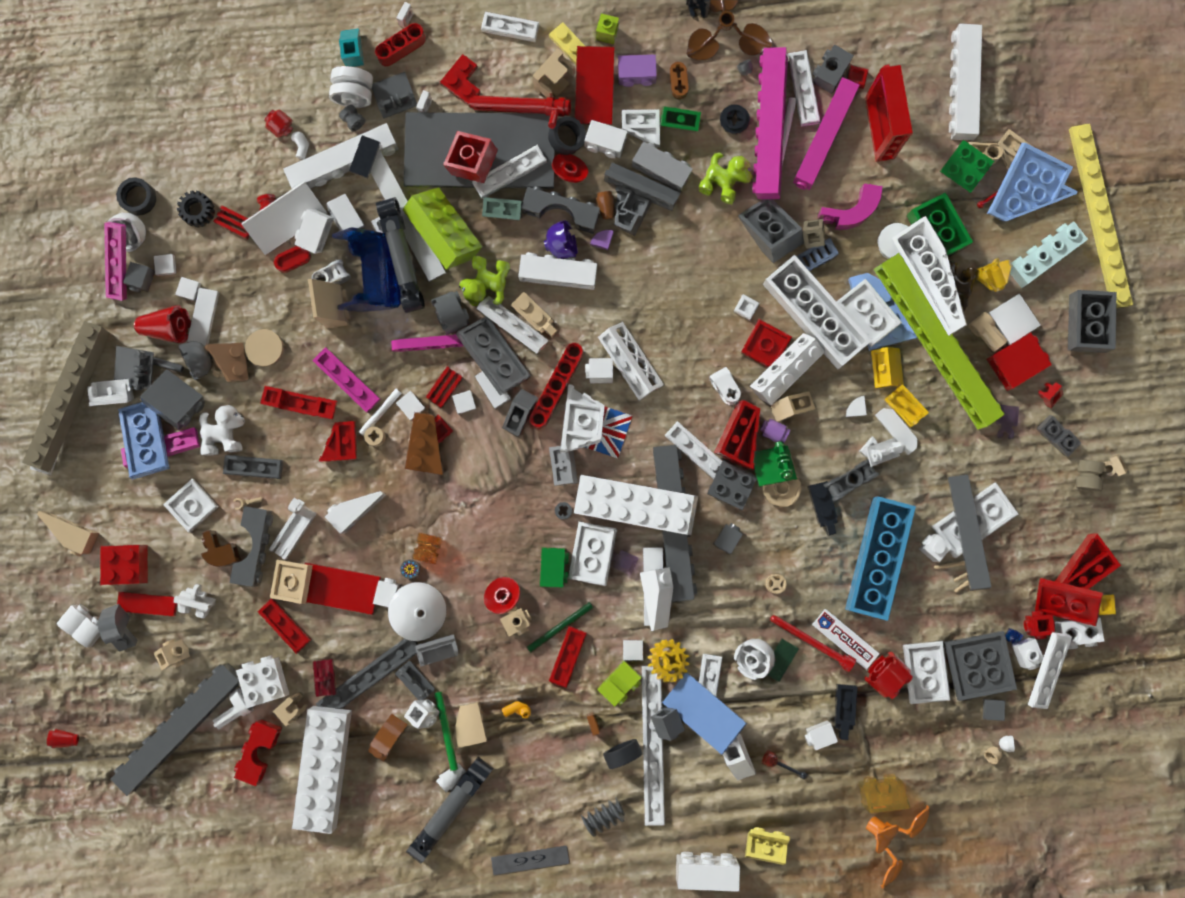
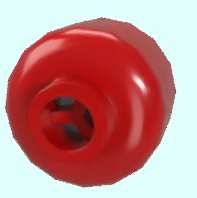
M274 109L271 110L264 119L266 122L265 128L277 138H281L284 135L288 137L294 129L291 127L293 123L292 118L280 109L276 111Z

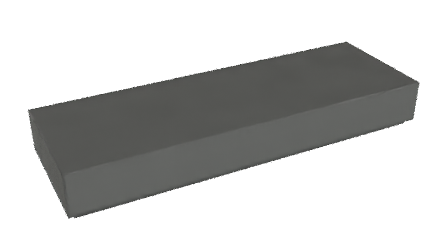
M225 455L223 474L281 479L283 460Z

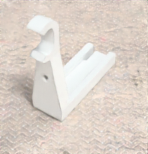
M296 498L288 506V510L293 512L269 549L272 552L275 551L284 560L288 559L317 514L306 507L303 501Z

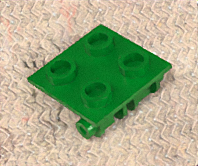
M963 140L940 172L971 193L995 161Z
M782 441L775 443L774 448L755 451L753 463L759 487L797 480L788 445L785 446Z

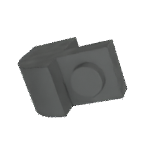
M119 604L102 610L98 620V629L105 644L112 643L120 652L136 646L138 640L127 629L130 616Z

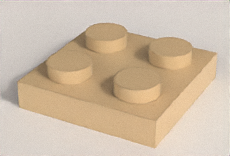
M276 560L270 598L306 604L313 565Z

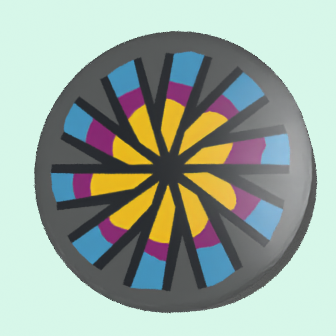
M406 560L401 564L400 572L403 577L413 579L419 575L420 565L415 560Z

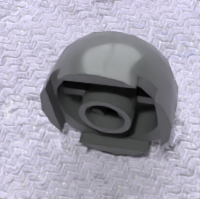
M189 341L178 345L186 366L191 370L190 374L194 381L210 372L212 368L211 359L213 357L209 351L207 352L202 343Z

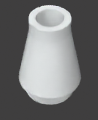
M459 763L457 764L458 770L450 771L449 769L439 775L440 778L436 780L446 793L449 790L452 791L466 772Z

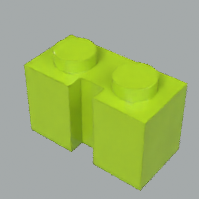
M623 660L597 690L614 707L617 704L621 705L628 698L626 693L630 689L634 691L641 684V681H639L641 675Z

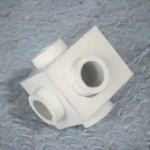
M428 699L414 700L404 717L417 729L429 728L435 724L436 717L440 711Z

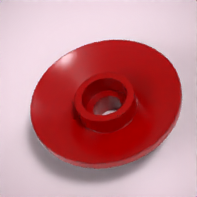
M559 154L552 161L554 172L565 181L573 183L582 182L588 175L586 164L574 155Z
M509 577L495 579L488 585L484 593L485 606L495 614H504L511 611L520 599V587L515 580Z

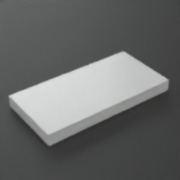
M304 181L245 220L242 225L264 255L295 236L302 224L301 217L307 209H316L325 214L327 212Z
M996 483L991 484L973 497L982 540L1018 515ZM953 511L931 527L936 534L952 547L949 552L954 558H957L963 553Z

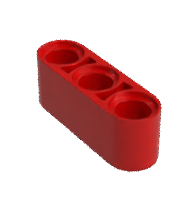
M412 23L377 45L375 54L379 63L385 67L391 66L421 47L426 41L422 26ZM415 33H420L418 37H412ZM399 43H405L402 47H397ZM383 53H389L386 57H381Z

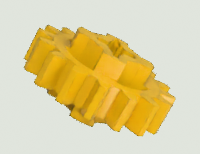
M665 639L655 643V648L650 649L653 655L648 656V659L652 660L648 667H653L651 673H657V680L663 679V682H675L677 679L683 678V673H687L684 667L689 665L685 661L689 655H684L685 648H679L680 642L674 643V639L668 641Z

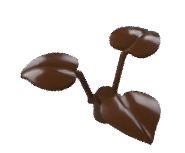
M711 0L709 9L715 13L722 11L719 17V26L713 36L707 29L695 30L689 38L686 54L694 60H707L715 56L719 50V43L715 38L721 29L728 31L734 28L742 36L739 39V48L744 54L749 56L762 53L764 48H771L772 42L766 30L758 24H747L744 27V31H740L737 24L734 23L733 13L730 12V10L735 8L738 0Z

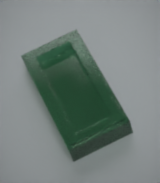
M781 638L774 650V666L767 675L780 682L799 648Z

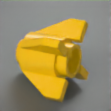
M997 258L992 263L977 268L980 271L977 280L989 290H994V292L1003 290L1009 281L1012 268L1010 260L1000 262L999 258Z

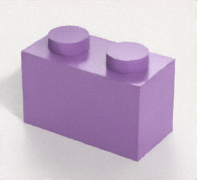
M656 54L618 56L619 85L630 87L634 84H641L643 86L656 84Z

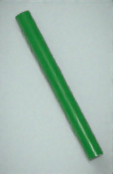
M437 692L434 694L438 711H440L439 718L450 771L458 770L443 694L442 692Z

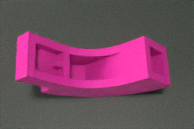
M864 183L860 188L858 203L855 207L848 210L822 207L818 213V219H823L826 224L836 222L835 230H848L861 225L877 208L883 186Z

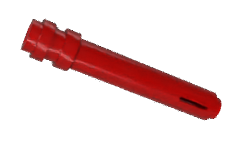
M474 95V97H470V108L474 109V111L546 114V116H550L548 127L554 129L558 116L565 117L570 115L571 101L563 97H559V99L547 97L544 99Z

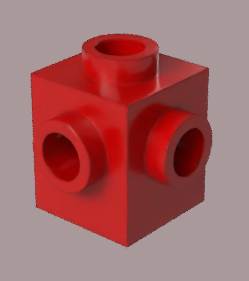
M1031 611L1032 615H1025L1023 626L1027 635L1034 636L1035 639H1047V635H1051L1052 632L1055 633L1053 615L1044 614V611Z

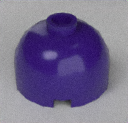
M567 220L552 225L547 231L546 240H544L545 249L550 251L557 259L576 257L575 254H578L575 235H571L569 230L572 227Z

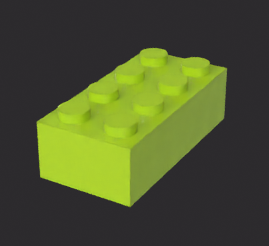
M439 187L412 195L402 209L446 270L472 260L473 256H476L482 248V245Z

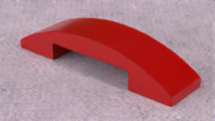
M264 386L260 404L333 420L338 401Z

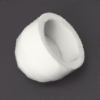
M1004 736L1000 739L999 745L1002 750L1006 752L1015 751L1013 736Z

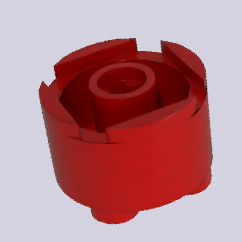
M888 652L889 656L886 658L884 656L879 657L867 671L870 675L869 677L865 676V681L882 697L894 699L899 694V689L904 684H908L913 676L911 675V669L893 652Z

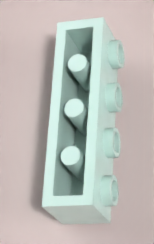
M1075 222L1069 225L1064 223L1056 229L1057 234L1055 236L1048 235L1041 240L1043 244L1040 247L1033 246L1026 252L1028 256L1024 259L1020 256L1011 263L1013 267L1010 274L1021 288L1088 240Z

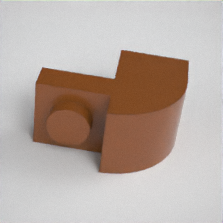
M391 714L372 740L368 752L384 762L408 724Z

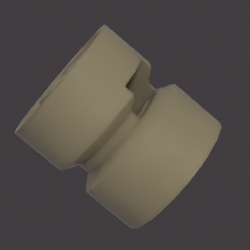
M1080 460L1078 472L1081 475L1077 477L1076 488L1102 491L1103 479L1101 476L1105 472V463Z

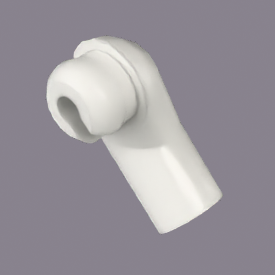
M299 131L294 132L291 135V140L298 146L296 157L304 160L309 142L303 133Z

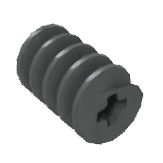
M615 797V804L610 800L608 801V808L601 804L602 811L595 807L594 815L587 811L588 818L581 814L586 829L593 837L597 835L596 829L603 833V826L608 830L611 828L610 822L617 826V819L621 822L625 821V813L617 797Z

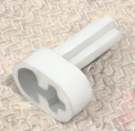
M240 688L229 694L233 707L212 720L214 727H217L218 730L239 716L244 717L253 711V707L246 708Z

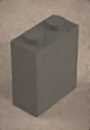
M167 369L140 396L145 406L178 430L186 427L190 423L191 417L195 413H199L205 404L204 398L200 393Z

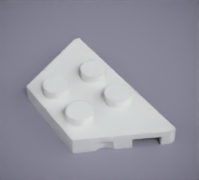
M570 384L567 389L560 453L600 443L602 436L605 405L593 400L586 393L581 394Z

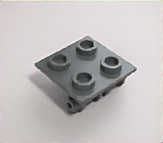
M405 72L372 84V91L383 119L417 106Z
M116 346L114 380L131 379L135 390L148 389L152 385L154 352Z
M722 460L707 494L743 510L757 477Z

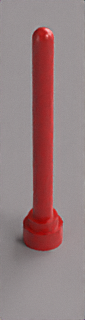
M776 615L771 616L770 620L772 623L840 662L839 665L845 671L850 672L856 663V658L851 655L843 656Z

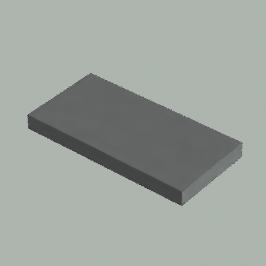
M487 316L457 332V337L500 396L531 377Z

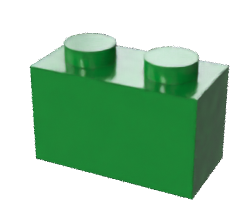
M662 106L660 126L698 131L701 112Z
M542 547L540 587L563 588L564 584H568V572H565V564H569V553H566L565 548Z

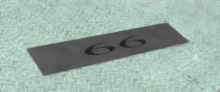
M567 846L491 857L493 875L569 864Z

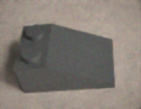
M763 199L738 215V218L758 247L772 263L804 244L803 229L773 199Z

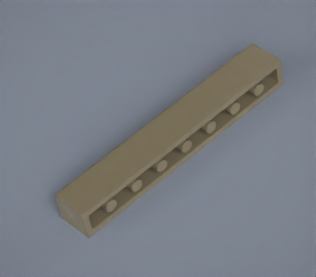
M87 321L83 322L22 463L46 472L50 470L51 472L110 335V332L103 327Z

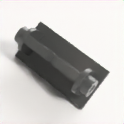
M410 660L395 673L418 700H424L435 690Z

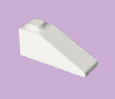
M379 491L339 503L338 505L334 504L327 510L328 514L325 518L340 534H345L381 501L386 494Z
M670 567L641 572L640 576L651 631L666 628L669 623L673 594Z

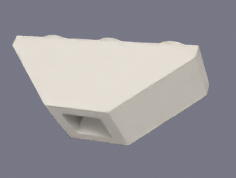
M739 734L723 754L728 768L737 781L756 774L741 734Z

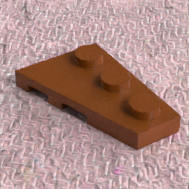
M414 412L405 469L443 475L434 415Z

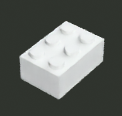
M681 852V855H676V881L678 889L739 891L740 866L736 857H733L732 854L722 853L721 856H713L712 853L707 852L701 853V855H693L692 852Z

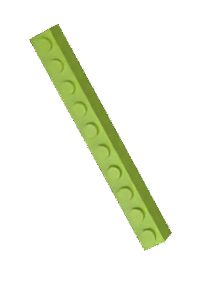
M900 253L874 268L873 270L977 430L988 427L1002 417L1004 413L1001 410L1000 404L991 395L990 389L980 378L979 372L971 364L968 355L963 352L958 340L953 335L949 336Z

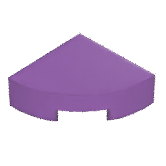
M604 230L597 233L592 238L590 245L608 250L613 231Z

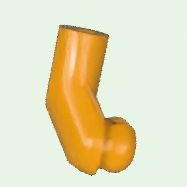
M516 701L502 708V712L505 717L516 713L526 719L531 715V708L527 704Z

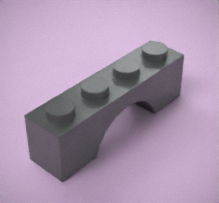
M533 186V188L527 187L521 206L523 214L541 218L547 211L552 209L564 210L573 217L576 229L594 234L600 215V208L594 203L587 202L585 204L579 202L580 200L574 197H562L557 192H544L542 188Z
M244 506L241 526L251 535L252 549L243 561L233 564L230 583L257 587L258 583H261L263 577L261 567L266 560L265 546L268 545L270 539L268 530L269 526L273 523L272 511Z

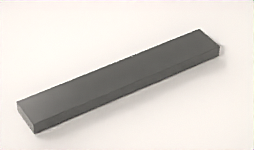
M969 476L948 477L970 591L991 589Z
M404 638L337 687L336 695H327L318 701L316 705L318 707L342 709L416 655L415 646L419 644L417 641Z

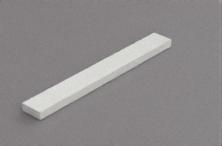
M379 149L371 169V174L385 199L397 198L401 209L400 216H403L406 228L404 230L406 239L430 282L446 272L434 252L402 209L408 201Z
M641 666L645 826L665 825L663 739L658 737L651 716L662 709L661 679H656L657 673H651L653 667Z

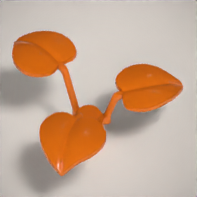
M926 805V809L915 817L911 827L907 830L900 828L897 824L884 823L876 816L872 817L868 822L866 829L876 836V852L880 854L886 850L893 860L892 866L889 867L885 874L883 884L880 885L882 889L897 878L903 867V861H898L888 846L898 831L910 834V837L914 838L923 830L929 817L928 805Z

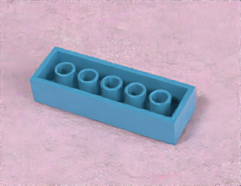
M879 496L872 498L845 610L888 621L916 506Z

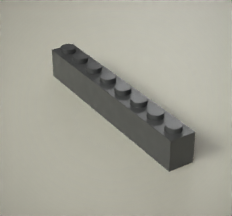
M677 445L653 447L657 489L686 494L685 487H681V480L684 479L683 468H679L678 462L682 460L681 450L677 449ZM662 530L666 568L670 567L673 582L671 602L693 600L694 595H697L696 583L692 582L695 568L694 564H690L689 557L693 556L692 545H688L687 537H691V535Z
M229 663L219 664L212 671L213 675L209 679H204L198 685L199 689L195 693H190L184 699L186 703L181 708L179 706L170 713L171 718L167 722L163 721L156 728L157 732L153 736L149 735L142 742L143 746L139 750H134L128 756L130 760L126 764L122 763L114 770L115 775L111 780L126 796L134 793L210 716L229 694L240 685L237 672Z

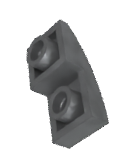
M1049 415L1036 428L1055 448L1067 457L1081 444L1077 437L1069 429H1065L1052 415Z

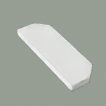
M883 408L875 414L876 418L891 436L896 439V442H903L906 448L904 451L907 455L917 448L918 439L893 409Z

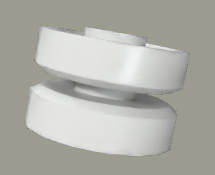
M342 66L332 69L330 81L333 85H331L329 90V98L332 102L341 106L354 105L355 108L370 105L372 95L370 89L373 84L372 74L356 67Z

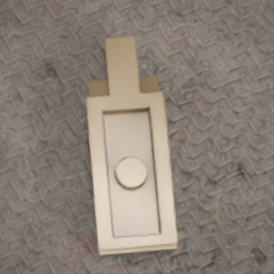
M525 292L511 304V307L537 332L542 334L545 331L550 337L553 338L557 330L551 325L554 321Z

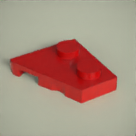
M355 421L334 423L331 435L327 439L326 447L319 458V462L357 460Z

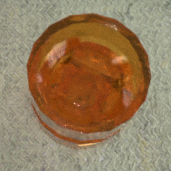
M418 532L416 540L418 547L414 548L412 559L436 565L439 555L436 551L441 548L443 538Z

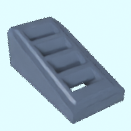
M831 238L825 240V246L812 247L796 257L811 271L836 258L839 253ZM825 246H826L827 250L829 251L830 255L827 254V252H826V250H825V248H824ZM817 250H820L823 259L820 258ZM810 254H813L816 263L813 262ZM806 257L810 266L807 267L802 258Z

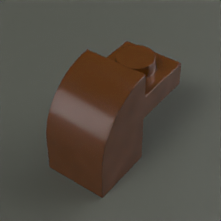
M209 530L202 533L204 537L202 538V543L208 551L201 553V556L208 564L226 567L242 561L236 543L220 546L216 531Z

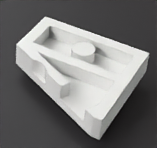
M659 109L622 110V130H626L628 134L660 147Z

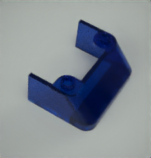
M355 227L332 234V238L348 241L350 253L355 257L361 258L363 293L355 294L350 302L337 305V309L369 312L398 308L401 304V293L386 234Z

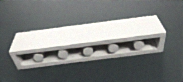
M959 24L951 36L954 49L951 51L953 67L950 71V78L953 79V85L950 87L952 103L949 107V114L952 115V121L949 123V133H951V140L974 141L979 135L982 25Z
M387 123L284 168L283 170L291 188H295L304 181L309 188H313L315 186H322L333 178H341L344 173L349 172L362 135L379 141L381 143L379 149L383 156L394 154L398 147Z

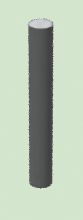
M154 357L153 365L180 373L184 370L183 365Z

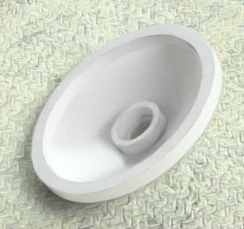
M414 582L401 587L391 598L388 607V618L393 630L401 637L411 641H421L432 637L442 627L446 617V604L441 593L433 586L421 582ZM423 610V615L418 617L417 612Z

